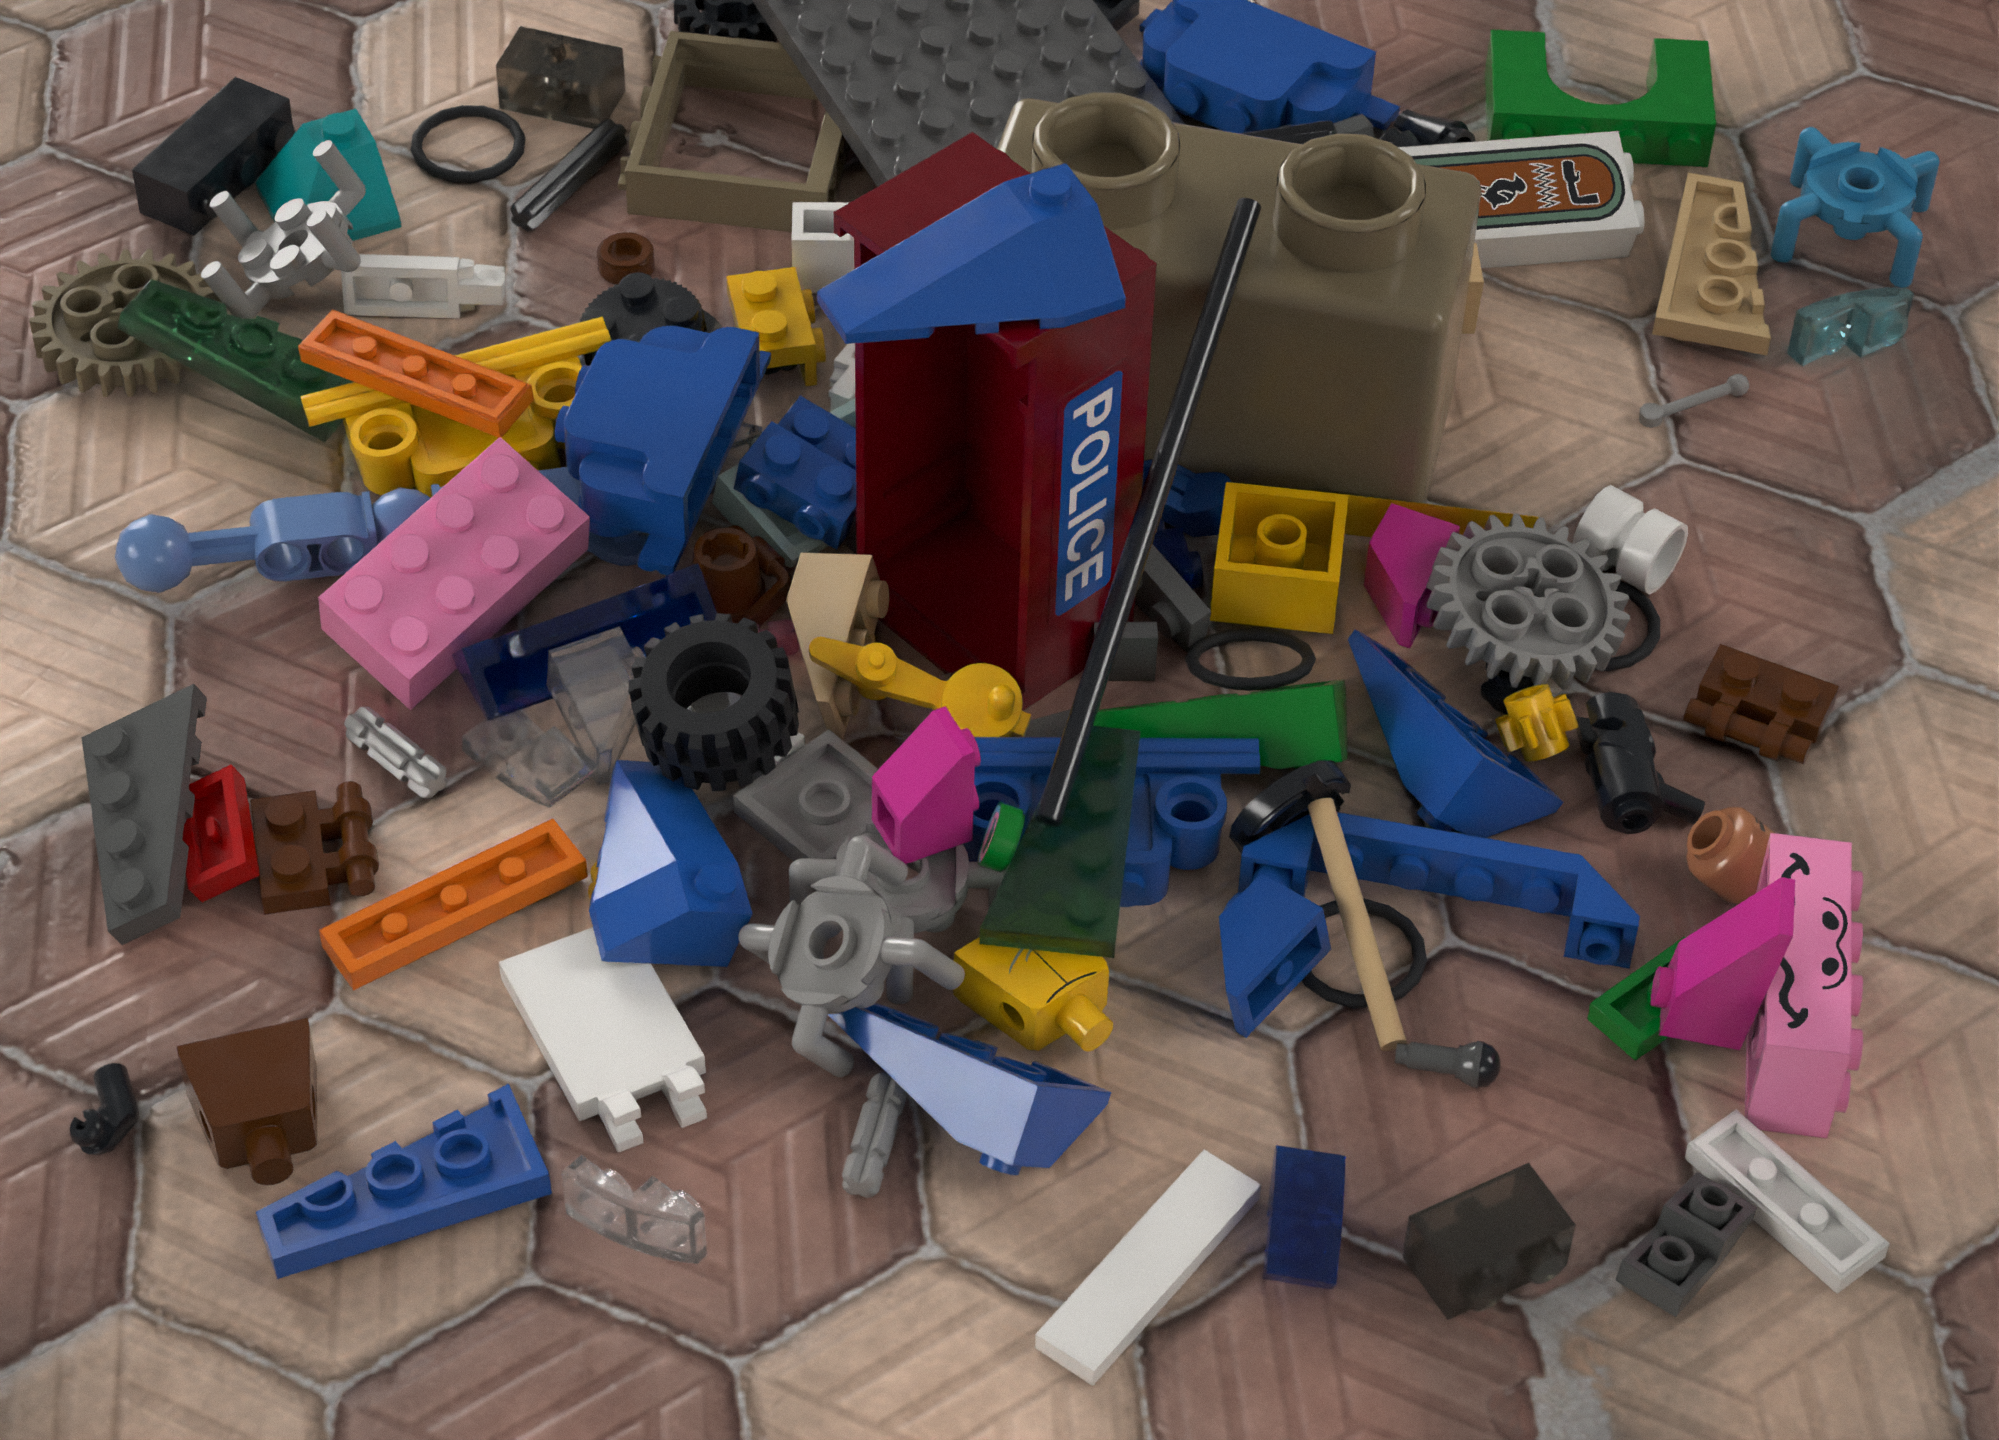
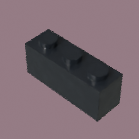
M234 77L132 169L139 212L195 236L207 223L217 217V214L210 207L212 198L223 191H228L233 199L236 198L247 186L252 185L257 180L258 176L266 170L295 134L290 99Z

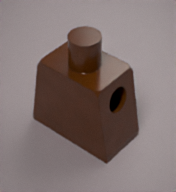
M308 1018L176 1046L187 1097L218 1166L230 1169L249 1164L253 1181L261 1185H274L288 1179L294 1170L291 1155L310 1151L318 1143L317 1066Z

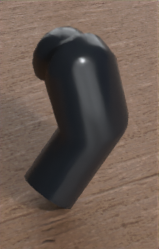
M119 1063L104 1065L93 1076L101 1106L97 1110H84L85 1122L77 1117H74L71 1122L70 1136L73 1142L80 1145L82 1151L87 1154L102 1155L111 1152L138 1122L139 1109L128 1070Z

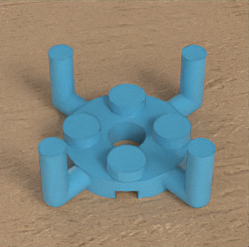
M1814 127L1803 129L1799 135L1790 176V183L1797 188H1801L1800 197L1789 200L1780 207L1770 253L1771 257L1778 262L1791 261L1801 220L1816 215L1826 223L1833 225L1834 232L1847 240H1858L1865 237L1867 233L1888 230L1898 240L1889 280L1897 287H1908L1911 285L1923 234L1910 219L1913 211L1925 212L1929 208L1940 164L1938 155L1932 151H1925L1904 159L1897 153L1879 147L1877 155L1859 151L1861 143L1842 142L1832 144L1818 129Z

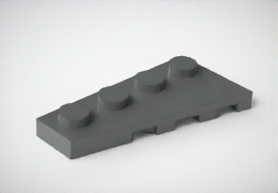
M195 684L81 737L108 932L121 945L173 922L181 916L189 847L182 841L186 820L193 817L195 795L188 788L191 766L199 764L202 742L195 735L197 718L205 716L207 697Z

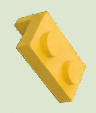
M795 267L726 276L727 295L735 327L759 332L760 351L771 353V361L767 368L799 364L805 387L817 385L816 363L826 362L824 336L821 327L811 328V324L815 323L813 295L811 289L801 290Z

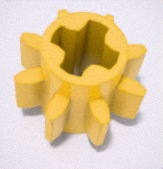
M1548 684L1528 687L1509 695L1504 699L1508 714L1495 718L1507 752L1520 748L1523 758L1527 762L1542 760L1566 750L1570 746L1566 731L1579 727L1570 700L1567 699L1566 694L1553 698Z

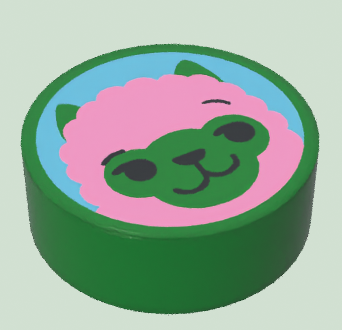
M1002 802L998 803L991 816L978 856L979 866L999 873L1008 868L1018 846L1024 826L1025 814H1023L1022 809Z

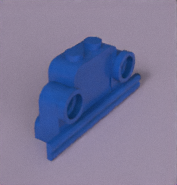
M1172 0L1163 11L1156 8L1140 24L1139 31L1144 33L1140 64L1174 110L1220 130L1245 133L1326 120L1335 123L1363 114L1374 127L1385 131L1399 114L1400 106L1371 95L1376 51L1248 0Z
M662 326L647 332L640 342L626 339L609 341L598 349L590 366H582L576 381L575 397L570 407L564 405L559 411L555 425V440L565 443L567 470L573 478L580 481L581 494L578 500V507L590 516L589 531L603 537H621L634 531L649 533L638 557V567L642 570L649 572L656 570L663 575H672L676 570L771 361L770 352L760 351L759 332L736 327H723L707 333L678 326Z
M974 737L981 757L980 766L975 767L974 785L979 798V809L973 812L972 841L963 845L967 851L969 861L978 862L979 851L987 826L999 802L1022 809L1023 814H1025L1021 837L1010 862L1016 873L1015 895L1020 900L1033 905L1055 892L1066 906L1115 905L1118 907L1155 904L1161 901L1168 892L1170 866L1183 870H1195L1211 864L1217 858L1220 851L1222 827L1227 815V798L1221 788V774H1260L1259 739L1089 737L1061 826L1049 827L1039 823L1035 817L1061 737Z

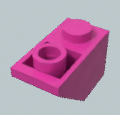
M1391 503L1369 541L1364 587L1398 645L1410 649L1422 626L1430 629L1435 622L1439 611L1427 608V602L1432 591L1426 588L1440 548H1446L1453 532L1459 533L1460 526Z
M946 706L933 710L872 776V822L892 854L905 864L972 841L973 812L979 809V798L974 785L975 767L980 766L981 763L980 751L971 731L967 728L960 729Z

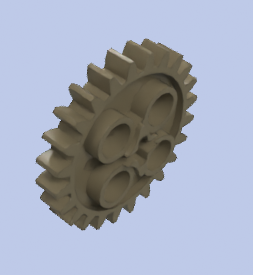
M123 249L117 261H111L104 253H100L98 255L99 265L91 267L82 261L76 262L77 275L73 276L64 272L57 273L59 287L43 286L44 300L34 301L32 304L35 317L29 318L37 358H43L45 371L47 373L58 371L60 383L63 385L77 378L79 391L83 393L95 384L101 385L103 397H108L116 386H124L126 395L133 397L137 385L145 384L151 392L155 393L158 392V380L163 378L176 385L180 384L179 370L184 369L189 372L198 373L200 371L198 358L212 359L215 356L213 344L222 343L223 341L221 327L225 326V318L221 300L201 277V273L196 275L194 262L189 261L177 267L176 257L173 253L168 254L161 261H154L152 249H147L140 259H132L129 250Z

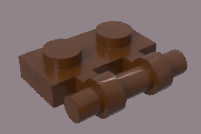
M1720 644L1699 684L1696 699L1691 698L1687 705L1683 721L1704 728L1705 736L1724 742L1726 737L1759 748V755L1776 762L1780 757H1784L1804 765L1812 743H1816L1835 704L1839 686Z
M347 781L338 785L336 788L337 802L332 808L318 809L316 790L250 799L264 915L329 906L331 903L328 885L348 883L350 893L355 896H366L375 890L374 875L379 869L378 853L375 845L369 842L368 831L373 824L371 805L369 801L363 798L360 784ZM342 838L343 846L338 852L324 853L323 841Z

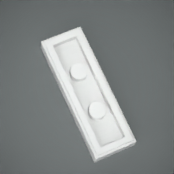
M1737 1109L1688 1143L1684 1158L1704 1176L1724 1185L1732 1193L1756 1206L1757 1210L1753 1220L1836 1294L1886 1257L1890 1244Z

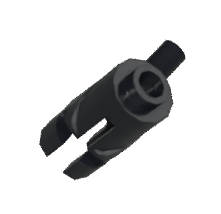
M1615 692L1594 695L1586 702L1589 718L1577 717L1579 727L1576 730L1580 748L1587 755L1584 760L1586 772L1591 777L1600 818L1605 826L1625 834L1641 833L1649 829L1662 816L1663 811L1694 825L1704 810L1705 801L1666 784L1661 774L1656 771L1654 764L1656 754L1655 743L1637 701L1627 694Z

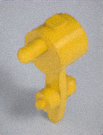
M820 636L814 638L809 644V657L812 662L855 684L859 693L867 699L881 700L889 697L925 708H931L932 710L946 706L959 728L969 729L974 737H1024L1030 723L1031 714L1022 711V694L1017 682L1007 671L998 666L987 663L971 664L961 668L949 680L944 681L896 658L894 651L883 643L875 642L866 646H859Z

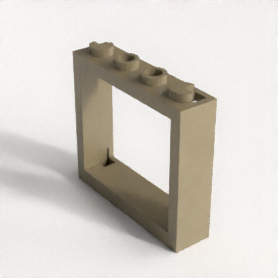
M670 31L662 56L654 55L651 72L653 85L652 87L644 86L640 104L641 121H633L629 136L630 157L623 156L620 159L621 175L618 181V189L626 191L627 213L792 232L793 202H836L850 145L827 111H825L806 183L659 167L684 86L819 100L781 43Z

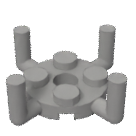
M331 140L320 143L313 150V156L339 189L328 202L321 201L306 205L300 198L290 200L277 210L274 216L276 222L266 231H261L254 226L228 191L218 193L210 201V207L243 247L239 252L238 261L244 267L245 275L252 285L244 293L219 261L208 264L202 270L201 277L237 321L242 323L251 321L270 299H284L295 295L289 287L304 279L312 287L327 277L334 269L353 272L360 266V255L352 246L353 240L347 234L348 229L354 230L353 225L346 216L365 196L366 188Z
M872 821L866 823V831L859 836L868 837L892 854ZM850 836L841 844L836 859L800 858L792 862L789 867L790 902L794 900L800 904L808 895L816 891L810 885L827 877L839 876L846 849L850 842ZM963 844L906 864L908 868L917 871L919 874L912 879L904 880L898 886L888 885L871 872H868L865 882L883 895L900 912L902 925L899 937L914 939V933L928 931L935 933L949 928L954 922L955 913L966 899L968 888L989 889L988 921L994 927L1013 917L1015 912L1016 873L1014 868L1009 864L1005 871L1003 870L999 873L979 866L978 862L969 861ZM892 965L886 977V995L892 1003L905 1004L912 999V966Z
M856 836L850 840L839 876L827 877L810 885L816 891L808 895L800 904L792 900L781 912L775 925L749 923L740 929L738 935L742 947L770 964L771 972L778 976L783 993L789 999L801 1005L792 1037L793 1049L801 1056L836 1077H844L850 1073L854 1065V1058L851 1053L822 1036L828 1014L844 1012L854 1007L860 1009L868 1008L875 1004L882 995L884 980L890 972L892 965L912 966L948 990L959 987L965 976L961 965L921 939L899 937L902 925L900 912L883 895L865 882L868 872H871L888 885L898 886L906 879L908 868L904 862L866 836ZM843 930L844 937L841 947L833 956L824 959L823 951L829 938L836 936Z

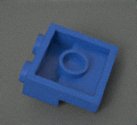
M799 396L779 423L776 424L771 421L740 459L733 489L743 494L756 507L768 509L794 524L805 536L821 540L837 550L849 535L856 510V428L804 397Z

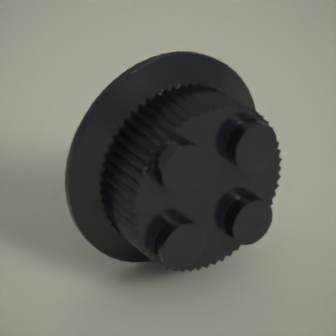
M641 272L626 275L619 285L615 284L614 287H608V290L598 294L597 298L592 299V303H588L589 307L585 308V312L582 313L580 322L603 317L611 341L626 339L640 342L647 332L662 326H678L707 333L723 328L712 315L702 309L699 299H696V295H692V291H688L687 287L683 288L682 284L677 285L676 282H671V280L665 281L664 278L660 280L657 277L652 279L648 274ZM597 351L579 355L578 358L581 365L590 366Z

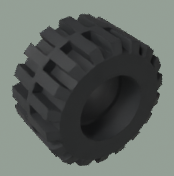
M717 613L713 621H704L703 614L689 617L691 624L681 628L675 622L664 628L665 638L659 640L652 637L644 646L646 657H636L631 668L634 679L629 680V696L641 743L645 748L647 758L653 766L660 765L662 775L672 782L682 776L687 788L699 790L702 783H710L712 791H726V783L738 781L740 787L753 783L752 774L760 771L766 776L776 768L774 757H786L792 748L790 736H797L799 720L797 713L799 708L788 657L783 647L778 648L776 637L767 629L758 633L756 622L743 618L736 624L732 622L731 614ZM732 692L742 695L733 705L720 711L700 713L687 709L693 702L711 693Z

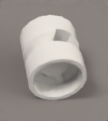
M1610 485L1603 488L1587 507L1578 524L1572 544L1587 538L1590 544L1586 554L1590 558L1600 555H1606L1609 558L1604 571L1616 566V574L1621 575V580L1650 595L1665 583L1678 563L1686 545L1688 526L1655 508L1643 513L1642 501Z

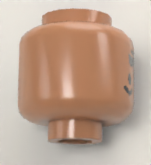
M1727 807L1708 812L1693 825L1688 835L1686 860L1689 871L1726 902L1740 904L1756 893L1770 833L1775 832L1742 807Z

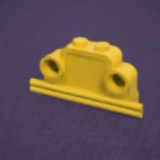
M598 317L455 356L532 385L534 401L502 436V439L537 470L561 468L558 448L565 449V443L555 440L556 420L562 406L570 407L575 397L576 381L582 368L578 356L598 351L603 344L611 341V337L603 317ZM356 382L300 396L309 427L343 418L346 435L363 483L371 492L378 495H383L399 487L407 489L415 487L416 490L431 497L432 484H439V487L446 485L498 439L496 436Z

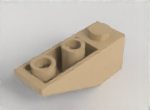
M801 552L786 601L827 730L829 729L843 740L850 716H856L859 712L861 694L855 684L812 662L809 657V644L814 638L820 636L859 646L875 643L874 632L878 618H884L888 611L889 589L887 582L880 580L872 555Z

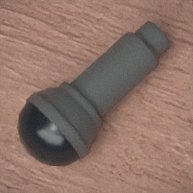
M1484 1041L1459 1045V1048L1410 1042L1409 1044L1397 1043L1395 1063L1405 1064L1409 1069L1455 1075L1456 1079H1460L1472 1088L1489 1086L1496 1080L1501 1069V1060L1498 1052L1492 1045Z

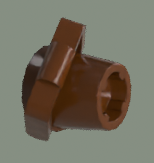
M738 525L716 528L701 535L694 545L692 563L688 568L690 578L686 584L687 609L692 617L703 614L704 621L715 620L717 613L731 614L732 622L736 624L743 618L756 622L758 629L786 602L793 577L784 568L785 559L761 536L752 538ZM760 570L766 576H774L778 580L767 592Z

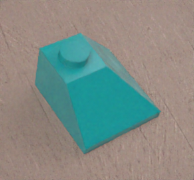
M357 109L333 113L324 118L303 123L256 181L257 192L274 223L276 222L274 216L277 210L290 200L300 198L306 205L321 201L328 202L339 189L313 156V150L320 143L331 140L366 188L365 196L346 216L354 229H348L347 234L355 241L402 227L401 218L376 141Z

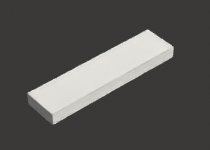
M1204 1149L1040 1328L1035 1336V1348L1093 1386L1260 1199L1261 1184Z

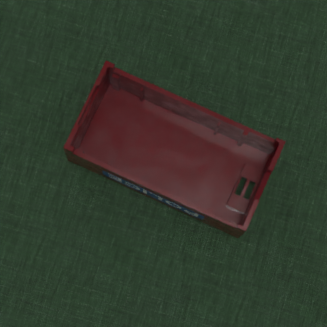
M971 132L834 211V233L839 237L847 233L854 237V269L999 184L1031 173L1011 160L1005 152L997 150L974 132ZM1105 226L1106 235L1126 297L1124 309L1064 328L1040 329L1038 319L999 322L998 333L976 334L974 324L936 327L933 334L928 338L855 343L857 554L872 555L880 580L886 581L888 585V611L884 618H878V620L949 678L961 668L976 663L992 664L1004 669L1015 679L1021 690L1022 711L1084 670L1093 643L1094 622L1100 621L1142 493L1157 263L1150 259L1142 250L1133 247ZM1135 599L1127 622L1134 621Z

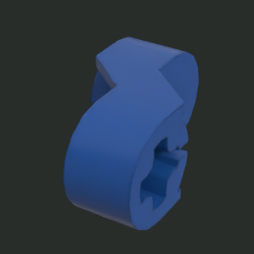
M1152 460L1144 461L1142 490ZM1178 464L1160 522H1166L1192 537L1219 534L1226 482H1231L1230 478L1220 472L1195 474Z

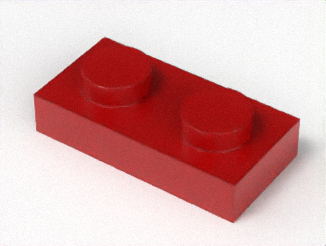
M232 764L190 783L188 788L195 795L193 817L186 820L182 841L189 847L186 877L188 889L201 902L207 901L260 876L245 778Z

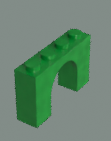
M1491 29L1485 67L1487 141L1619 131L1623 153L1629 152L1633 163L1708 167L1716 128L1709 42L1654 38L1646 80L1647 93L1638 99L1626 103L1596 104L1570 96L1558 88L1551 80L1547 71L1545 32Z

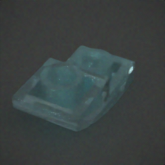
M1906 287L1867 289L1833 296L1796 310L1787 354L1801 366H1804L1824 355L1836 353L1844 345L1860 358L1884 346L1890 347L1897 343L1907 331L1909 324L1908 316L1914 293Z

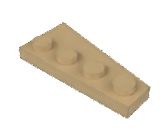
M1688 172L1652 334L1680 341L1697 342L1767 356L1771 336L1769 325L1765 324L1763 316L1765 302L1763 291L1758 287L1756 275L1758 262L1756 251H1752L1750 236L1752 228L1744 182Z

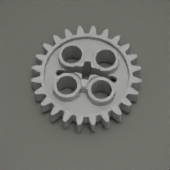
M1513 514L1508 527H1505L1495 515H1490L1484 529L1475 522L1470 521L1463 535L1453 532L1446 548H1440L1426 588L1432 591L1427 602V608L1439 611L1433 624L1435 629L1452 630L1446 644L1449 649L1466 646L1469 649L1464 662L1466 665L1475 664L1482 659L1489 663L1487 667L1488 678L1492 679L1501 670L1509 672L1511 686L1515 688L1518 687L1523 676L1531 677L1534 686L1546 684L1549 677H1552L1556 684L1562 690L1568 688L1573 676L1586 683L1590 680L1594 669L1603 672L1611 657L1616 655L1625 637L1623 632L1630 620V615L1625 613L1624 609L1629 600V595L1616 591L1622 579L1621 575L1603 573L1609 558L1606 555L1590 558L1586 554L1590 544L1587 538L1575 544L1567 541L1568 527L1562 526L1555 534L1547 532L1545 520L1541 517L1537 519L1533 528L1525 527L1519 514Z

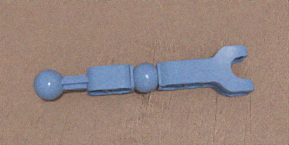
M567 467L538 470L578 506L581 494L580 481L569 474ZM439 484L431 485V497L442 488L439 487ZM399 487L383 494L372 505L369 491L361 492L360 496L349 492H333L276 498L256 506L251 513L249 527L188 533L184 525L169 517L149 514L134 520L120 532L115 560L126 582L141 590L162 593L179 585L190 575L192 566L255 560L258 572L265 578L273 581H292L344 575L431 497L419 490ZM589 531L587 551L593 553L601 560L619 566L637 565L638 557L649 535L642 534L644 532L634 531L621 537H603Z

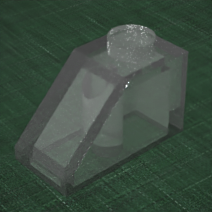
M620 626L549 650L547 686L597 786L610 781L616 760H620L636 725L629 696V680L634 679L631 668L636 657L645 656L639 647L630 648Z

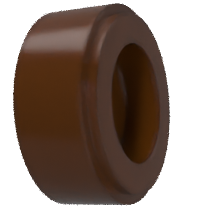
M630 232L617 233L605 238L597 248L599 274L606 281L618 285L626 275L641 272L651 276L655 269L654 247L652 243L644 236Z

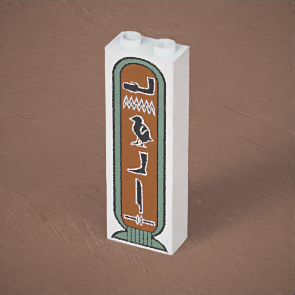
M1619 131L1398 147L1409 154L1416 164L1467 172L1479 180L1481 200L1475 243H1477L1481 268L1629 257L1637 234L1643 233L1645 222L1643 205L1640 200L1634 201L1631 189L1634 178L1633 160L1629 152L1623 153Z

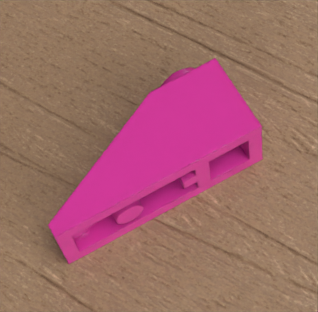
M1779 878L1679 941L1668 968L1658 966L1653 979L1651 1006L1661 1008L1659 1035L1735 1050L1741 1049L1793 938L1795 879Z

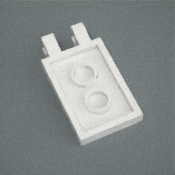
M593 927L499 961L501 980L578 1120L582 1121L599 1114L618 1153L643 1143V1134L635 1119L641 1117V1110L636 1100L660 1090L663 1091L681 1128L707 1119L706 1108L698 1096L705 1093V1085L700 1075L706 1073L705 1056L651 963L601 961Z

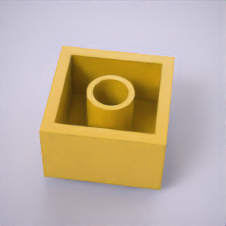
M1226 482L1214 565L1210 621L1333 634L1349 495Z

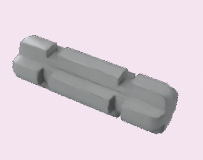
M363 706L355 714L348 715L344 722L347 728L346 737L359 748L368 750L367 754L400 781L408 782L407 786L420 797L430 799L438 791L446 787L448 782L445 777L446 768L432 756H423L425 751L392 724L383 723L385 719L372 708Z
M883 1072L877 1073L870 1080L866 1094L868 1101L863 1104L850 1146L853 1151L847 1156L842 1172L843 1189L850 1195L859 1194L870 1198L879 1192L884 1176L882 1168L887 1165L899 1125L897 1118L902 1114L907 1098L906 1091L891 1076Z

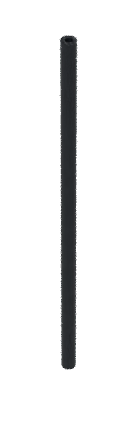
M1240 198L1237 200L1035 819L1049 827L1061 826L1261 211V205L1250 198Z

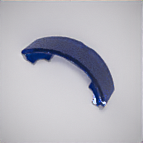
M697 563L672 572L664 578L642 584L624 593L519 631L515 630L498 638L486 639L461 648L452 656L459 673L486 720L491 721L630 671L636 657H646L644 646L652 637L659 640L666 637L664 628L675 622L680 628L691 624L689 617L702 614L704 621H713L716 618L717 612Z

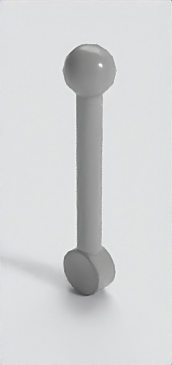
M1733 374L1722 385L1661 406L1655 403H1646L1640 408L1639 421L1643 426L1653 428L1659 426L1662 423V418L1728 394L1742 396L1749 389L1748 378L1742 374Z

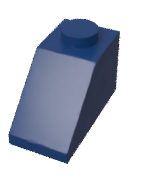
M1263 873L1244 891L1236 893L1228 901L1224 911L1219 916L1226 993L1235 1030L1245 1038L1332 950L1323 908Z

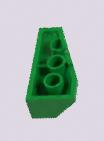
M1345 679L1288 685L1275 689L1250 692L1251 694L1238 695V693L1217 694L1192 698L1184 702L1162 701L1099 709L1092 730L1129 738H1258L1260 765L1275 769L1294 767L1296 770L1301 766L1320 760H1330L1335 763L1343 762L1348 758Z

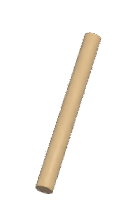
M1321 798L1308 805L1310 817L1382 1051L1395 1050L1397 1043L1406 1044L1407 1040L1332 798Z

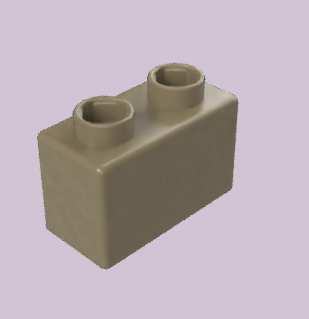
M1093 92L1070 97L1060 103L1028 98L1018 101L1012 107L997 150L1005 152L1011 160L1030 173L1066 163L1097 203L1103 225L1133 247L1142 250L1150 259L1157 263L1144 461L1152 460L1237 200L1240 198H1250L1261 205V211L1178 464L1195 474L1207 472L1223 473L1233 483L1313 490L1426 504L1454 391L1481 200L1480 182L1474 175L1462 171L1416 164L1409 154L1391 142L1368 135L1337 133L1314 138L1304 144H1297L1171 122L1164 112L1148 101L1122 93Z

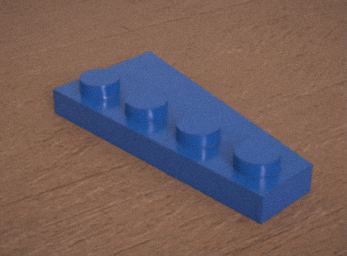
M507 1084L487 1094L489 1104L465 1117L457 1109L432 1122L433 1133L404 1148H401L394 1141L372 1152V1159L367 1166L349 1176L335 1171L256 1211L260 1233L277 1279L552 1194L548 1170L510 1085Z

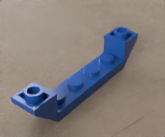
M1337 812L1357 879L1398 886L1408 890H1422L1461 897L1470 901H1483L1523 908L1537 913L1568 916L1570 918L1563 957L1584 960L1597 965L1630 968L1640 916L1582 855ZM1310 814L1243 847L1238 892L1244 891L1263 873L1305 897L1310 871L1328 874Z

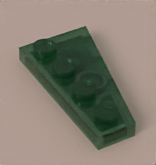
M153 279L121 311L118 329L317 439L326 442L343 422V418L309 427L300 396L352 383L353 381L301 362L298 346L303 340L279 332L280 323L258 315L256 319H241L227 314L226 305Z
M1093 726L1061 826L1049 827L1035 819L1040 804L1039 801L980 927L979 944L1108 958L1115 957L1140 731Z

